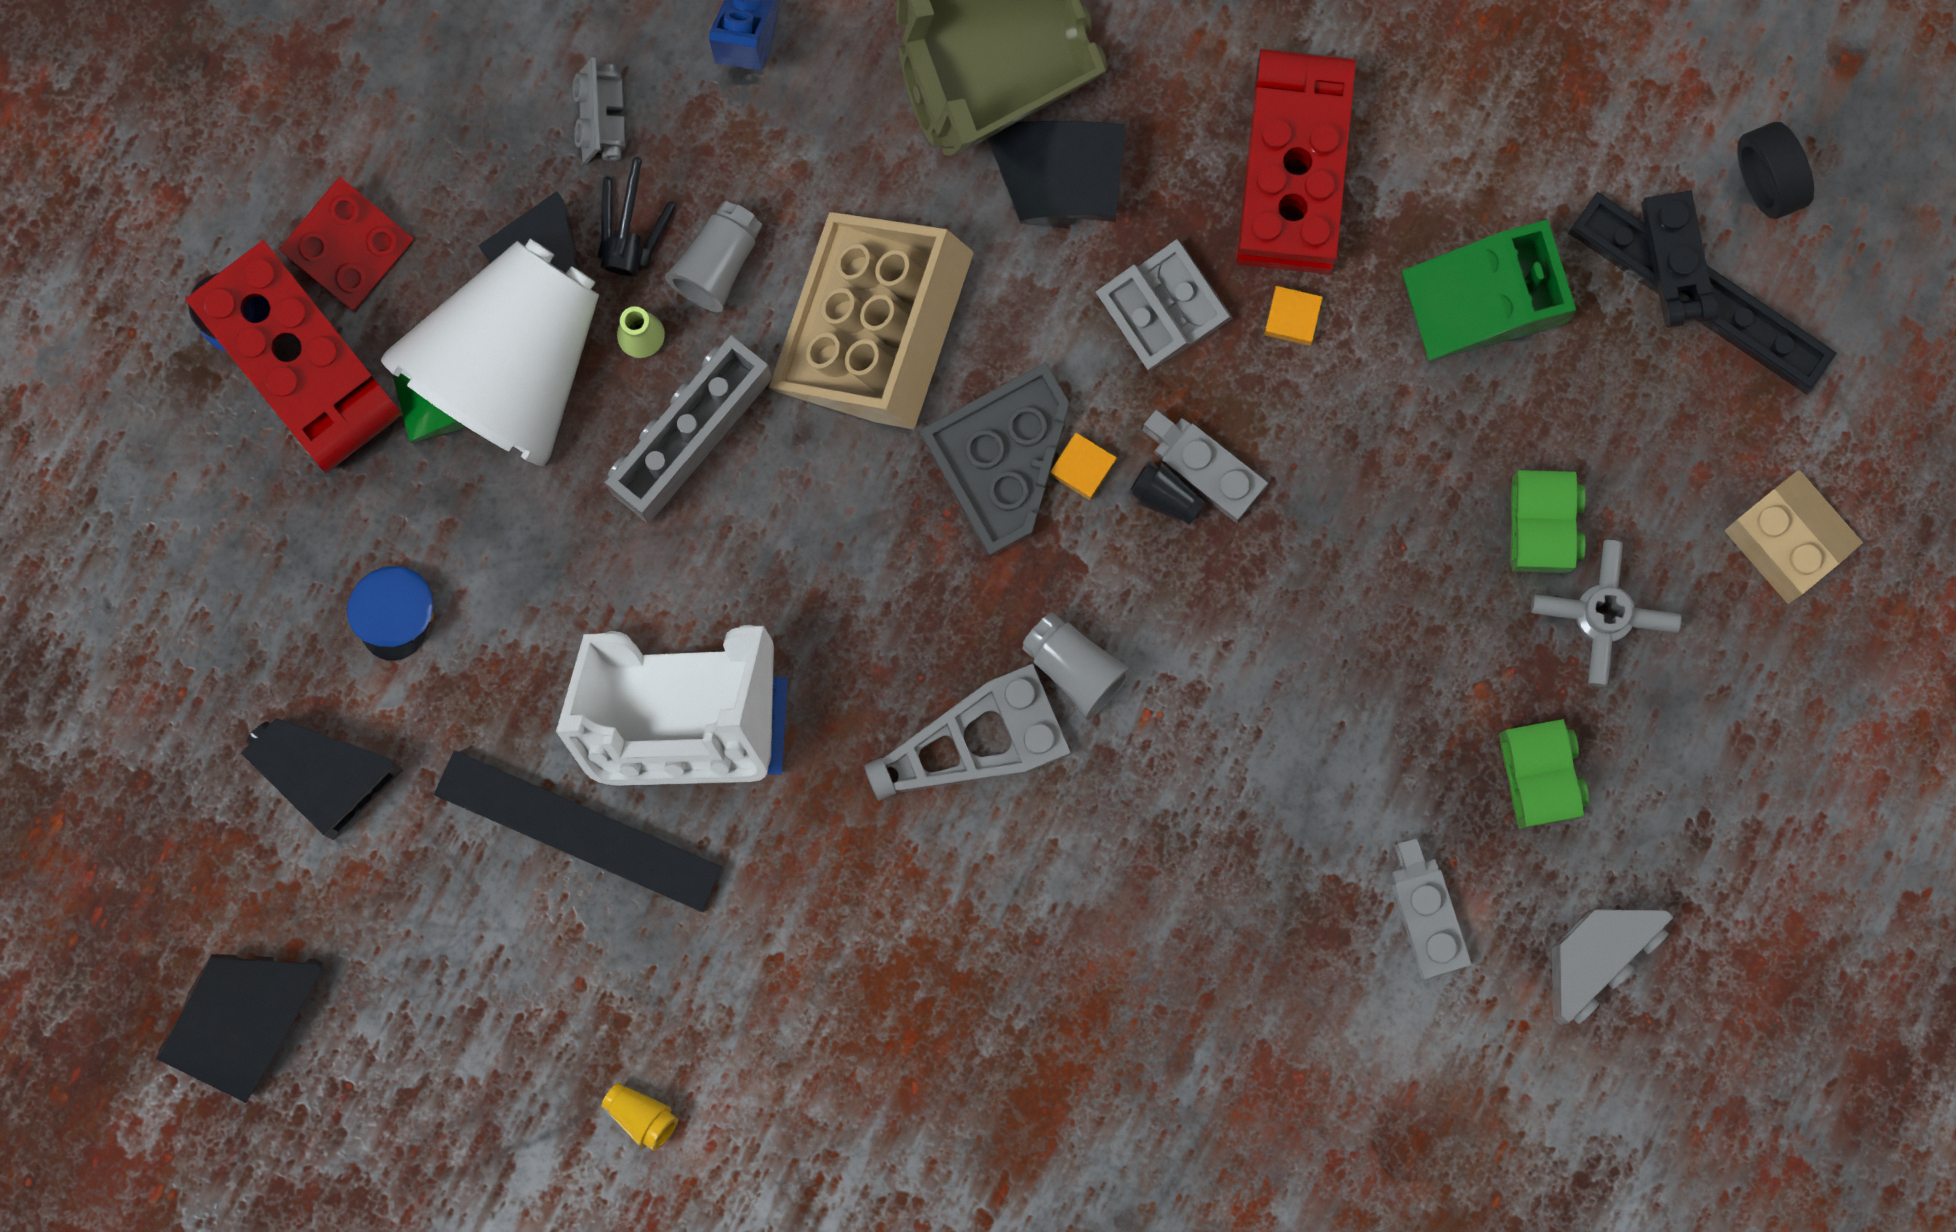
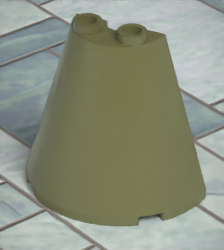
M897 0L896 24L898 26L905 25V32L902 37L904 46L898 47L907 94L924 135L933 147L943 146V155L960 154L1101 77L1106 72L1107 63L1103 49L1096 46L1095 42L1090 43L1086 36L1091 30V18L1088 9L1084 5L1081 6L1080 0Z

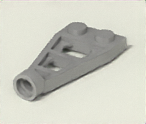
M1030 664L985 683L889 755L864 764L863 767L876 799L880 801L901 792L1026 774L1068 757L1071 752L1034 665ZM990 711L996 712L1001 716L1011 740L1009 750L1003 754L985 757L972 754L964 740L966 727L982 714ZM943 736L952 738L960 757V763L955 767L933 773L924 770L919 760L920 750ZM888 767H892L898 772L897 782L892 783L887 771Z

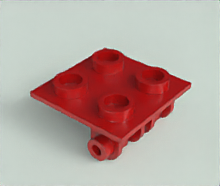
M339 176L278 250L287 257L291 264L299 270L305 271L354 312L414 238Z

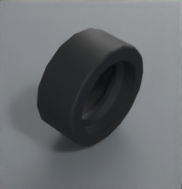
M1772 122L1747 132L1740 137L1737 155L1745 185L1756 205L1767 217L1779 219L1810 205L1814 199L1813 175L1807 156L1791 129L1782 122Z

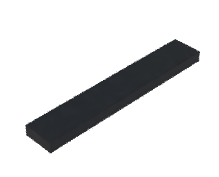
M1597 191L1568 234L1659 295L1645 223ZM1707 265L1711 289L1717 301L1718 318L1716 321L1701 324L1804 394L1810 393L1837 352ZM1692 290L1678 292L1682 302L1694 300Z
M455 750L434 793L438 798L704 913L723 871V867Z

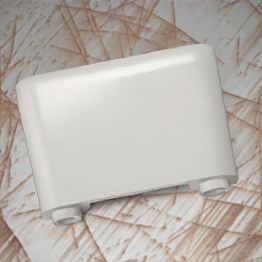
M742 625L727 632L723 644L725 651L642 655L639 648L624 633L609 631L601 634H584L556 733L583 771L591 779L606 785L760 781L765 778L771 759L773 641L764 626Z

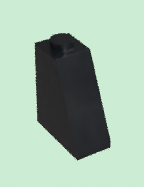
M558 191L478 245L490 264L516 241L526 245L529 239H532L554 254L550 263L565 273H567L571 266L580 271L569 211Z
M278 718L271 724L266 721L254 729L246 740L249 745L241 752L322 835L332 840L403 771L397 763L385 756Z

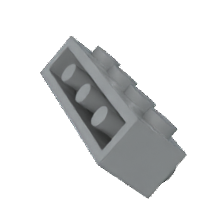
M732 335L722 346L718 344L709 352L702 363L703 368L691 382L686 381L679 387L671 399V406L660 418H654L644 428L639 437L640 442L629 455H622L608 472L609 478L605 481V484L611 494L647 524L655 518L772 380L769 365Z

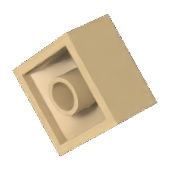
M1799 469L1724 530L1787 604H1790L1804 594L1863 543Z

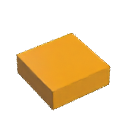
M1276 286L1264 335L1311 346L1323 297Z
M1075 433L1050 471V476L1091 501L1117 458L1078 433Z

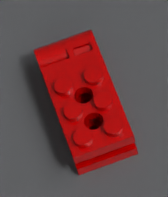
M1260 49L1254 87L1236 265L1331 275L1333 264H1335L1337 259L1356 59ZM1289 165L1299 166L1304 170L1305 174H1291L1285 167ZM1290 210L1297 213L1301 219L1298 221H1288L1281 216L1280 212Z
M264 240L185 298L186 302L325 474L403 415ZM255 297L266 298L270 304L269 316L260 323L249 322L244 314L245 305L250 299ZM286 335L296 336L301 343L300 355L290 362L280 361L275 353L277 341Z

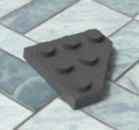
M1046 362L919 430L924 444L989 559L1032 536L1067 416L1069 401Z

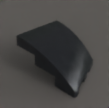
M1085 121L1017 122L988 138L987 141L990 143L1001 177L1012 199V205L1019 223L1067 228L1068 217L1116 222L1126 124Z
M211 954L190 988L183 1011L159 1048L156 1059L246 1103L287 1035L322 968L323 962L317 959H308L305 963L274 961L273 957L265 956L243 959L237 955Z

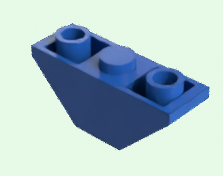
M724 0L709 33V42L715 63L762 71L771 50L780 0Z

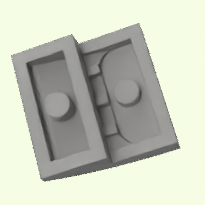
M1179 239L1170 243L1141 265H1132L1096 291L1149 371L1182 353L1233 319Z

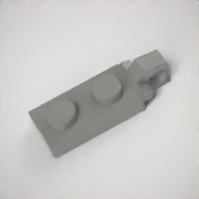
M1157 410L1144 423L1142 431L1160 444L1154 453L1162 459V463L1234 522L1237 523L1267 487L1268 483L1193 423L1190 424L1181 418L1175 425Z
M1417 838L1397 843L1394 847L1402 869L1392 872L1394 880L1392 888L1422 980L1471 966L1472 963L1442 871L1438 869L1436 860L1433 859L1425 862Z

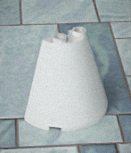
M529 239L526 245L516 241L390 347L381 358V362L395 376L398 377L402 373L411 379L407 384L409 388L464 426L508 452L514 446L523 452L521 457L524 460L539 466H545L551 457L599 294L591 290L596 283L593 279L573 266L569 268L567 273L558 269L550 263L554 254L539 243Z

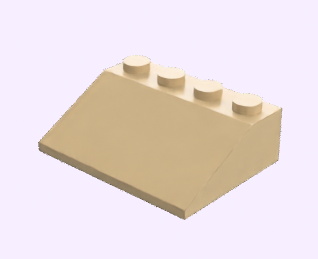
M829 212L769 388L781 394L872 422L914 430L974 252L947 229Z

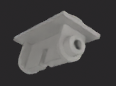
M591 58L582 70L576 73L573 81V98L575 102H580V119L577 120L575 126V143L577 147L582 148V164H587L596 153H602V159L606 161L621 159V152L626 149L624 116H610L606 112V109L621 110L623 108L622 75L617 73V66L612 64L600 65L598 71H596V58Z

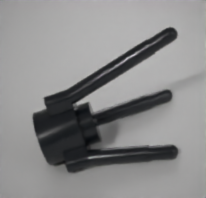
M634 157L632 160L619 229L614 230L613 235L612 178L606 176L603 179L601 243L597 257L602 259L600 266L602 269L630 277L637 276L639 267L649 268L652 252L676 208V204L673 201H669L666 204L643 247L640 245L641 237L629 232L642 160L639 157Z

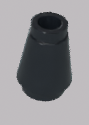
M1148 461L1129 491L1130 495L1138 499L1137 505L1179 521L1182 520L1188 525L1194 520L1204 503L1203 499L1198 497L1194 491L1163 463L1157 466Z

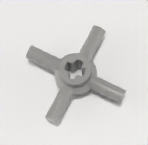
M1616 540L1603 541L1599 585L1588 589L1579 600L1533 594L1531 602V613L1576 619L1581 631L1593 640L1588 685L1594 687H1608L1612 642L1623 638L1632 627L1678 633L1681 624V614L1635 608L1631 597L1623 589L1619 588L1623 542ZM1603 604L1607 605L1608 613L1615 615L1609 623L1604 622L1603 614L1596 612Z

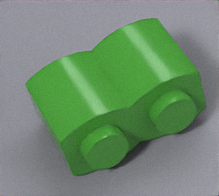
M1517 470L1512 476V572L1571 573L1576 568V562L1584 560L1585 535L1584 532H1577L1576 515L1577 513L1584 512L1585 486L1584 484H1577L1576 472Z
M1564 719L1507 729L1499 733L1503 761L1509 779L1511 799L1519 830L1574 820L1584 816L1583 807L1589 805L1588 788L1584 778H1577L1573 759L1579 756L1578 741L1574 730L1566 729Z

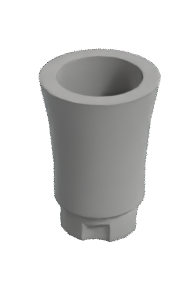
M728 201L722 202L716 214L709 217L703 229L684 255L665 274L666 281L680 295L709 311L722 312L731 287L744 261L755 245L754 239L761 231L762 224L756 219L754 214L744 207Z
M1053 612L1047 614L1023 641L1022 649L1034 658V664L1066 693L1087 720L1096 716L1109 704L1127 682L1133 671V668L1105 652L1069 622L1065 624Z

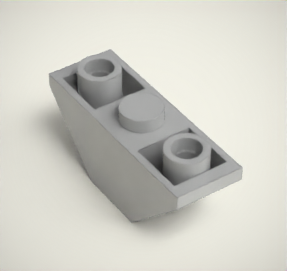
M1593 910L1586 913L1552 947L1553 1019L1559 1025L1568 1024L1572 1019L1577 1024L1582 1023L1600 1004L1594 997L1607 984L1612 989L1619 986L1634 970L1629 962L1641 950L1649 954L1664 941L1669 933L1663 927L1673 917L1666 910Z

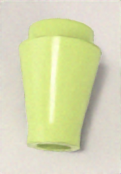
M640 307L627 308L621 314L620 325L617 330L619 346L626 354L635 358H646L655 354L661 348L665 337L661 321ZM643 324V326L640 329L631 330L635 328L636 325Z

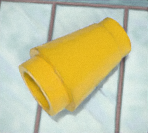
M620 1082L616 1083L608 1091L601 1104L602 1108L608 1111L612 1118L640 1148L647 1146L651 1150L657 1151L667 1142L678 1123V1118L671 1114L670 1106L629 1087H625Z

